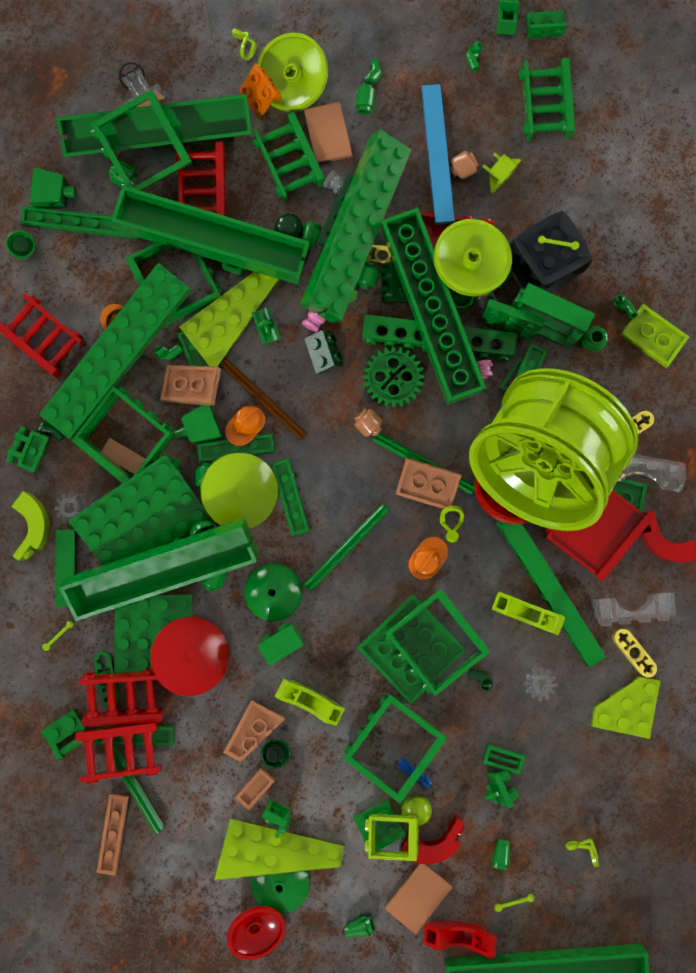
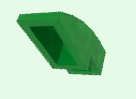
M499 0L496 34L515 35L519 0Z

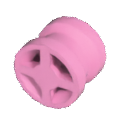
M309 311L308 317L302 321V325L310 331L317 333L319 332L320 325L324 324L325 319L318 316V313Z
M491 360L476 361L483 379L493 377V372L490 368L492 366Z

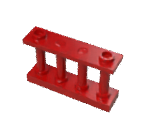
M215 142L216 149L212 151L187 152L191 160L213 159V161H216V167L210 170H185V168L179 170V203L185 204V196L213 195L216 197V204H213V206L193 207L226 216V157L223 142ZM175 150V160L179 162L181 158ZM213 177V179H216V186H213V188H185V178Z
M23 293L22 296L29 302L10 324L4 325L0 322V332L48 373L58 379L62 374L57 369L59 367L58 364L77 342L83 347L87 344L82 341L84 337L76 330L72 333L39 305L41 301L34 295L29 297ZM34 307L39 309L43 314L24 336H17L15 332L19 324ZM51 319L57 326L38 348L35 347L33 349L29 346L30 340L45 322ZM64 330L71 338L53 359L47 361L43 357L45 355L44 352Z
M152 668L144 669L142 672L98 675L95 672L85 673L78 681V685L87 684L89 711L81 719L82 727L161 722L164 710L163 708H158L155 703L154 680L157 679ZM146 680L148 707L138 710L136 707L134 681ZM114 682H126L128 709L126 711H119L116 708ZM95 684H107L109 708L107 712H99L97 710Z
M158 722L135 723L77 732L75 734L76 742L82 741V744H85L87 774L80 777V782L86 781V784H95L100 779L146 773V776L157 775L163 768L162 764L155 765L152 735L154 734L153 731L159 728ZM138 733H142L145 742L147 766L135 767L132 737ZM116 736H122V739H124L127 769L115 770L112 740ZM102 738V741L105 743L107 771L96 773L93 743L95 742L94 739Z

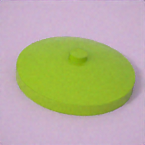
M294 32L276 37L263 49L257 65L264 68L266 74L275 83L274 87L281 92L282 98L277 102L273 100L271 106L280 111L297 112L306 109L320 97L327 83L328 62L326 55L316 41L305 34Z
M465 219L451 224L442 232L434 249V265L441 280L453 291L466 296H482L495 291L507 278L512 265V253L507 239L496 227L485 221Z
M231 453L213 462L204 474L200 489L204 509L216 523L222 526L245 518L249 529L258 526L269 517L278 497V485L271 468L260 458L247 453Z

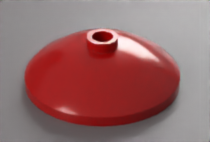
M267 906L254 907L244 911L233 920L227 931L226 941L230 952L237 958L244 960H254L268 955L280 944L284 937V919L276 909Z

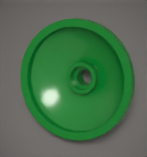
M266 564L257 568L249 576L245 585V600L249 609L257 617L266 621H280L292 615L298 608L302 598V586L299 578L290 568L281 564ZM270 589H274L276 591L275 596L269 595Z
M308 871L252 876L251 891L256 902L260 906L274 908L280 914L292 912L300 907L309 892L310 879ZM281 885L283 889L277 890L276 886Z

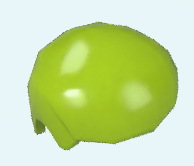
M413 795L406 799L401 807V815L419 816V826L424 825L432 814V805L426 797Z

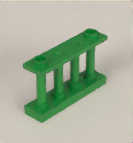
M562 58L559 66L550 69L529 70L528 60L524 61L522 68L519 69V80H522L525 111L523 134H526L527 141H531L534 132L560 130L563 132L564 139L572 138L575 132L569 58ZM550 76L559 78L558 86L530 88L529 78ZM557 94L561 98L559 104L536 106L531 104V96ZM551 112L562 114L560 122L533 124L532 114Z
M294 112L287 114L288 122L285 126L262 136H259L255 128L253 129L254 137L252 138L255 148H260L277 185L275 187L278 198L282 197L284 203L288 202L286 193L310 182H316L318 188L325 185L324 175ZM288 132L294 134L295 139H293V142L267 153L264 143ZM295 149H301L303 155L300 159L278 169L274 168L271 162L272 159ZM301 166H309L311 171L309 175L284 186L282 185L279 176Z

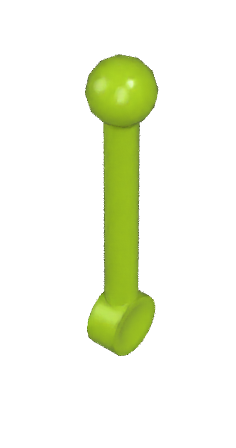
M544 236L538 238L540 244L546 242L568 246L572 250L579 248L577 241L569 243L547 239Z
M67 621L66 626L51 641L43 644L42 649L44 651L50 650L51 645L68 628L73 627V621Z
M528 894L525 898L504 904L496 903L494 905L495 911L500 912L502 908L526 901L533 902L534 896Z

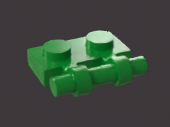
M21 426L18 433H15V441L12 447L8 449L6 461L13 464L17 457L19 460L16 466L36 473L51 438L32 430L29 437L25 435L28 429ZM24 441L26 442V444L21 453L19 452V449L21 447L22 442Z

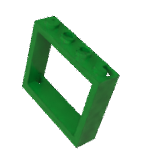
M152 89L91 123L93 128L91 133L96 141L100 140L103 147L101 150L107 159H111L113 163L111 168L117 177L120 175L123 180L122 186L144 191L193 163ZM149 100L181 161L134 187L100 127Z
M154 243L125 258L139 287L145 280V277L138 265L173 247ZM193 254L213 293L176 311L163 328L207 307L221 296L220 293L223 291L218 281L214 283L212 279L214 273L210 265L205 266L203 262L206 257Z
M528 283L525 289L521 288L511 307L546 319L538 335L568 349L587 332L595 313ZM523 304H525V305H527V306H529V307H531V308H533V309H536V310H538V311H540V312H542V313H544V314H546V315H549V316H551V317H553V318H555V319H557V320H559V321H562V322H564V323H566V324L572 326V328L569 327V326H567V325H565V324H563V323H560V322H558V321H556V320H554V319H552V318H550V317H547V316H545V315H543V314H541V313H539V312H537V311H534V310H532V309H530V308L524 306Z
M112 386L71 441L123 483L132 476L88 440L119 397L165 434L135 474L156 461L177 434L172 431L173 427L164 421L162 423L158 420L159 416L150 409L147 411L143 407L145 405L137 398H131L129 396L130 392L122 386L120 388Z
M441 589L434 592L385 632L387 635L385 640L391 647H397L400 651L397 653L403 663L408 661L411 665L409 669L416 679L420 677L424 682L422 687L428 694L432 692L434 696L491 652ZM438 599L478 651L434 685L394 633Z
M390 694L388 697L385 695L378 704L381 707L377 713L373 711L368 717L367 721L369 724L366 728L361 727L358 731L356 742L354 744L350 743L344 751L346 755L343 759L401 804L448 737L394 695ZM391 703L437 738L399 792L395 791L353 757Z

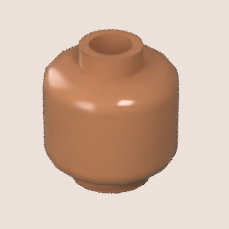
M463 151L451 159L453 166L449 168L454 177L458 176L461 180H464L476 173V167L479 165L472 152Z
M364 408L354 417L356 420L354 423L355 427L365 437L370 435L376 436L382 430L380 427L382 419L373 409L366 410Z

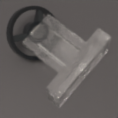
M127 62L121 66L119 80L125 88L130 90L133 96L126 100V103L150 89L154 91L155 95L161 93L163 99H165L158 83L152 87L148 86L145 80V72L139 64ZM126 65H136L134 70L128 71L127 74H121L122 69Z

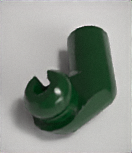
M47 421L41 422L37 428L38 432L42 435L52 433L58 442L66 438L65 435Z
M468 670V678L478 680L483 691L490 692L492 690L493 681L486 671Z

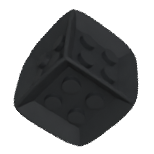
M564 211L556 212L521 232L509 243L512 253L511 269L524 289L530 283L549 293H553L584 273L592 263V255L586 242ZM544 236L547 239L569 243L577 241L579 248L572 250L568 246L546 242L540 244L538 238Z

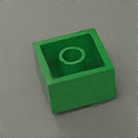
M286 622L277 628L278 632L274 635L270 632L259 639L261 643L257 646L269 666L305 644V640L294 622L290 625Z

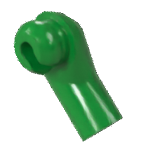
M479 41L471 44L466 53V59L472 72L480 68L477 57L483 46Z
M178 343L171 349L161 345L154 348V353L159 359L168 361L184 351Z

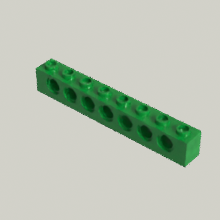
M365 314L362 341H365L366 344L377 345V343H384L386 347L400 345L408 350H413L416 347L422 348V351L427 352L423 340H417L414 336L416 333H420L415 320ZM463 326L474 355H479L478 357L481 359L496 357L499 361H509V359L514 357L517 333ZM384 328L387 330V334L381 336L377 333V330ZM402 330L406 333V336L399 338L396 336V332ZM478 340L481 346L474 347L471 341ZM491 342H496V343H498L499 346H500V349H498V350L492 349L491 346H490V343H491Z

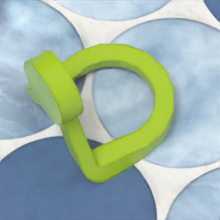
M233 29L231 34L237 39H243L240 48L242 59L246 61L251 60L257 48L256 43L249 38L248 32ZM246 42H249L252 46L249 54L245 56L244 47Z
M448 506L441 511L440 523L447 530L446 539L452 543L457 542L459 539L457 531L464 522V511L458 506ZM450 511H456L460 514L459 522L453 530L445 523V514Z
M588 838L580 842L569 841L565 844L567 850H575L577 848L589 849L594 867H599L597 850L593 839Z

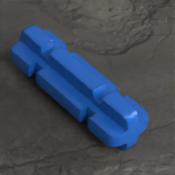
M404 758L397 765L409 777L416 769L412 764L409 765V762ZM424 773L416 781L425 789H428L432 784V780L424 776Z

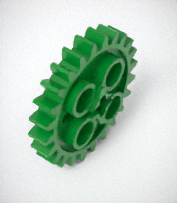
M392 346L390 352L385 347L383 354L378 350V357L371 355L373 362H366L370 368H364L363 370L368 374L363 376V380L368 381L364 383V387H369L367 394L373 393L371 400L378 398V405L382 401L385 402V408H387L389 403L392 404L393 409L396 403L402 408L404 401L409 405V398L415 400L416 396L414 393L420 394L421 392L417 387H423L424 383L419 381L425 377L419 374L424 370L417 367L420 361L414 362L416 355L409 357V350L402 353V347H400L398 352L395 351L394 346ZM391 360H395L399 366L391 368L388 363ZM403 365H405L406 368L397 375V381L393 379L388 384V386L384 390H382L381 387L390 380V374L394 376L399 371V369ZM381 373L385 376V380L378 382L375 379V375ZM408 373L412 376V380L406 382L402 379V375ZM390 387H396L398 388L399 393L397 395H391L388 392V389Z

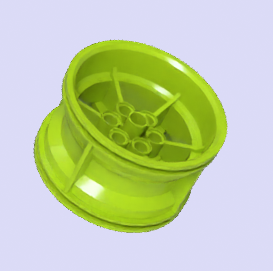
M535 369L519 375L510 384L503 396L502 406L497 416L474 439L469 451V461L471 469L483 489L511 513L533 524L549 529L562 531L581 530L592 526L601 517L608 503L610 493L622 471L629 465L637 450L638 432L631 415L623 404L599 384L565 370Z

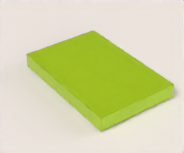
M643 304L637 311L638 316L630 320L620 336L667 368L687 342L689 336Z

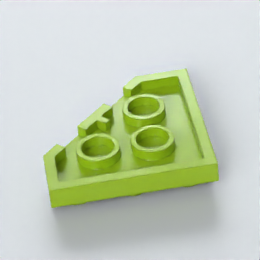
M641 676L637 677L633 682L610 695L609 698L594 706L590 726L650 739L660 681Z

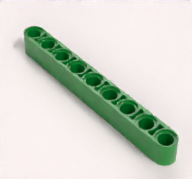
M497 520L496 523L550 610L565 617L562 629L586 666L590 668L606 658L522 524H508Z

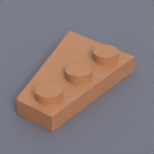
M252 699L223 753L241 762L286 717Z

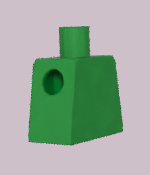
M39 168L33 169L29 201L33 207L61 208L66 205V197L76 198V186H68V181L63 175Z
M201 405L183 416L181 420L184 427L174 430L178 441L188 437L193 445L223 439L211 405Z

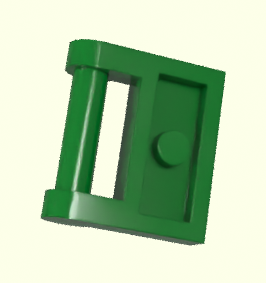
M76 709L41 731L58 761L65 758L67 753L81 745L82 741L76 742V739H74L62 748L58 743L77 730H89L87 727H82V718Z

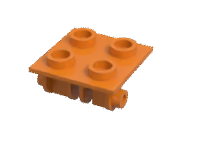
M255 63L239 91L241 94H247L248 104L260 120L272 101L275 100L277 102L282 96L281 92L274 87L275 83L266 74L265 69Z

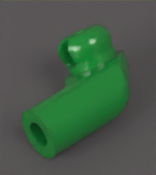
M377 58L370 60L371 71L364 77L365 84L374 85L382 76L379 59Z
M622 294L615 296L614 305L625 311L629 319H634L638 316L636 309L629 299L625 298Z

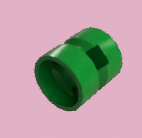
M451 289L450 294L458 315L465 314L470 309L474 296L462 295Z

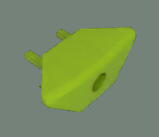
M494 152L493 156L498 159L496 164L491 169L485 164L483 165V168L490 173L489 181L492 194L516 170L521 162L520 158L510 159L505 154L500 157Z

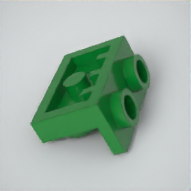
M563 10L526 13L525 16L527 38L540 39L547 36L557 38L564 35L567 28V22H564Z
M269 799L262 817L265 818L268 824L278 825L274 837L279 838L281 833L285 834L290 824L291 817L289 813L291 809Z

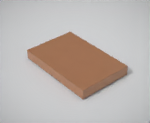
M340 102L304 109L313 154L318 165L352 157Z
M167 365L160 401L163 403L214 406L221 369L209 366Z
M406 457L395 495L444 509L453 505L462 474Z
M418 864L387 903L385 910L414 934H417L452 889V885L428 865Z

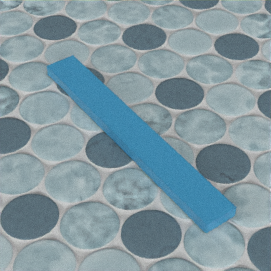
M440 84L422 85L421 91L435 225L453 224L455 220Z

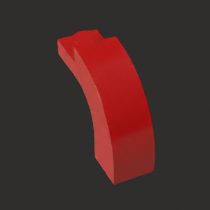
M654 510L644 512L652 521L646 527V532L640 535V539L653 555L669 562H690L696 560L695 540L677 544L669 542L660 533Z
M455 814L445 833L436 840L425 841L419 838L418 859L412 862L425 865L436 864L451 857L461 846L459 839L456 837H460L464 831L463 819ZM409 832L399 847V851L409 852Z
M449 920L425 924L424 945L437 951L456 947L473 950L488 958L496 956L497 936L487 932L486 927L468 922Z

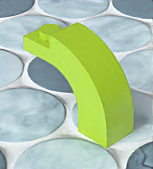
M23 491L11 506L24 516L28 524L27 536L13 554V557L18 561L28 560L33 555L34 548L36 550H43L50 533V520L45 507L31 493Z
M498 592L492 610L558 636L565 617L501 592Z
M283 679L275 695L277 699L296 705L312 713L323 722L337 726L345 710L344 707L332 699L294 680Z

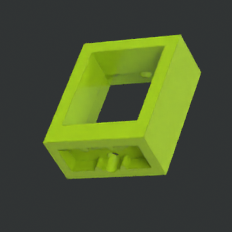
M371 814L369 819H366L365 830L369 832V840L365 841V852L368 853V859L417 861L419 816ZM376 821L408 822L409 852L376 850Z

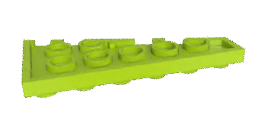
M253 272L180 326V329L210 367H218L227 356L230 348L236 343L252 320L253 316L251 313L260 309L263 301L280 279Z
M230 819L214 881L339 868L345 846L285 832V834L281 833L279 838L274 837L275 829Z

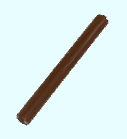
M225 358L221 361L220 366L299 440L306 437L307 432L230 360Z

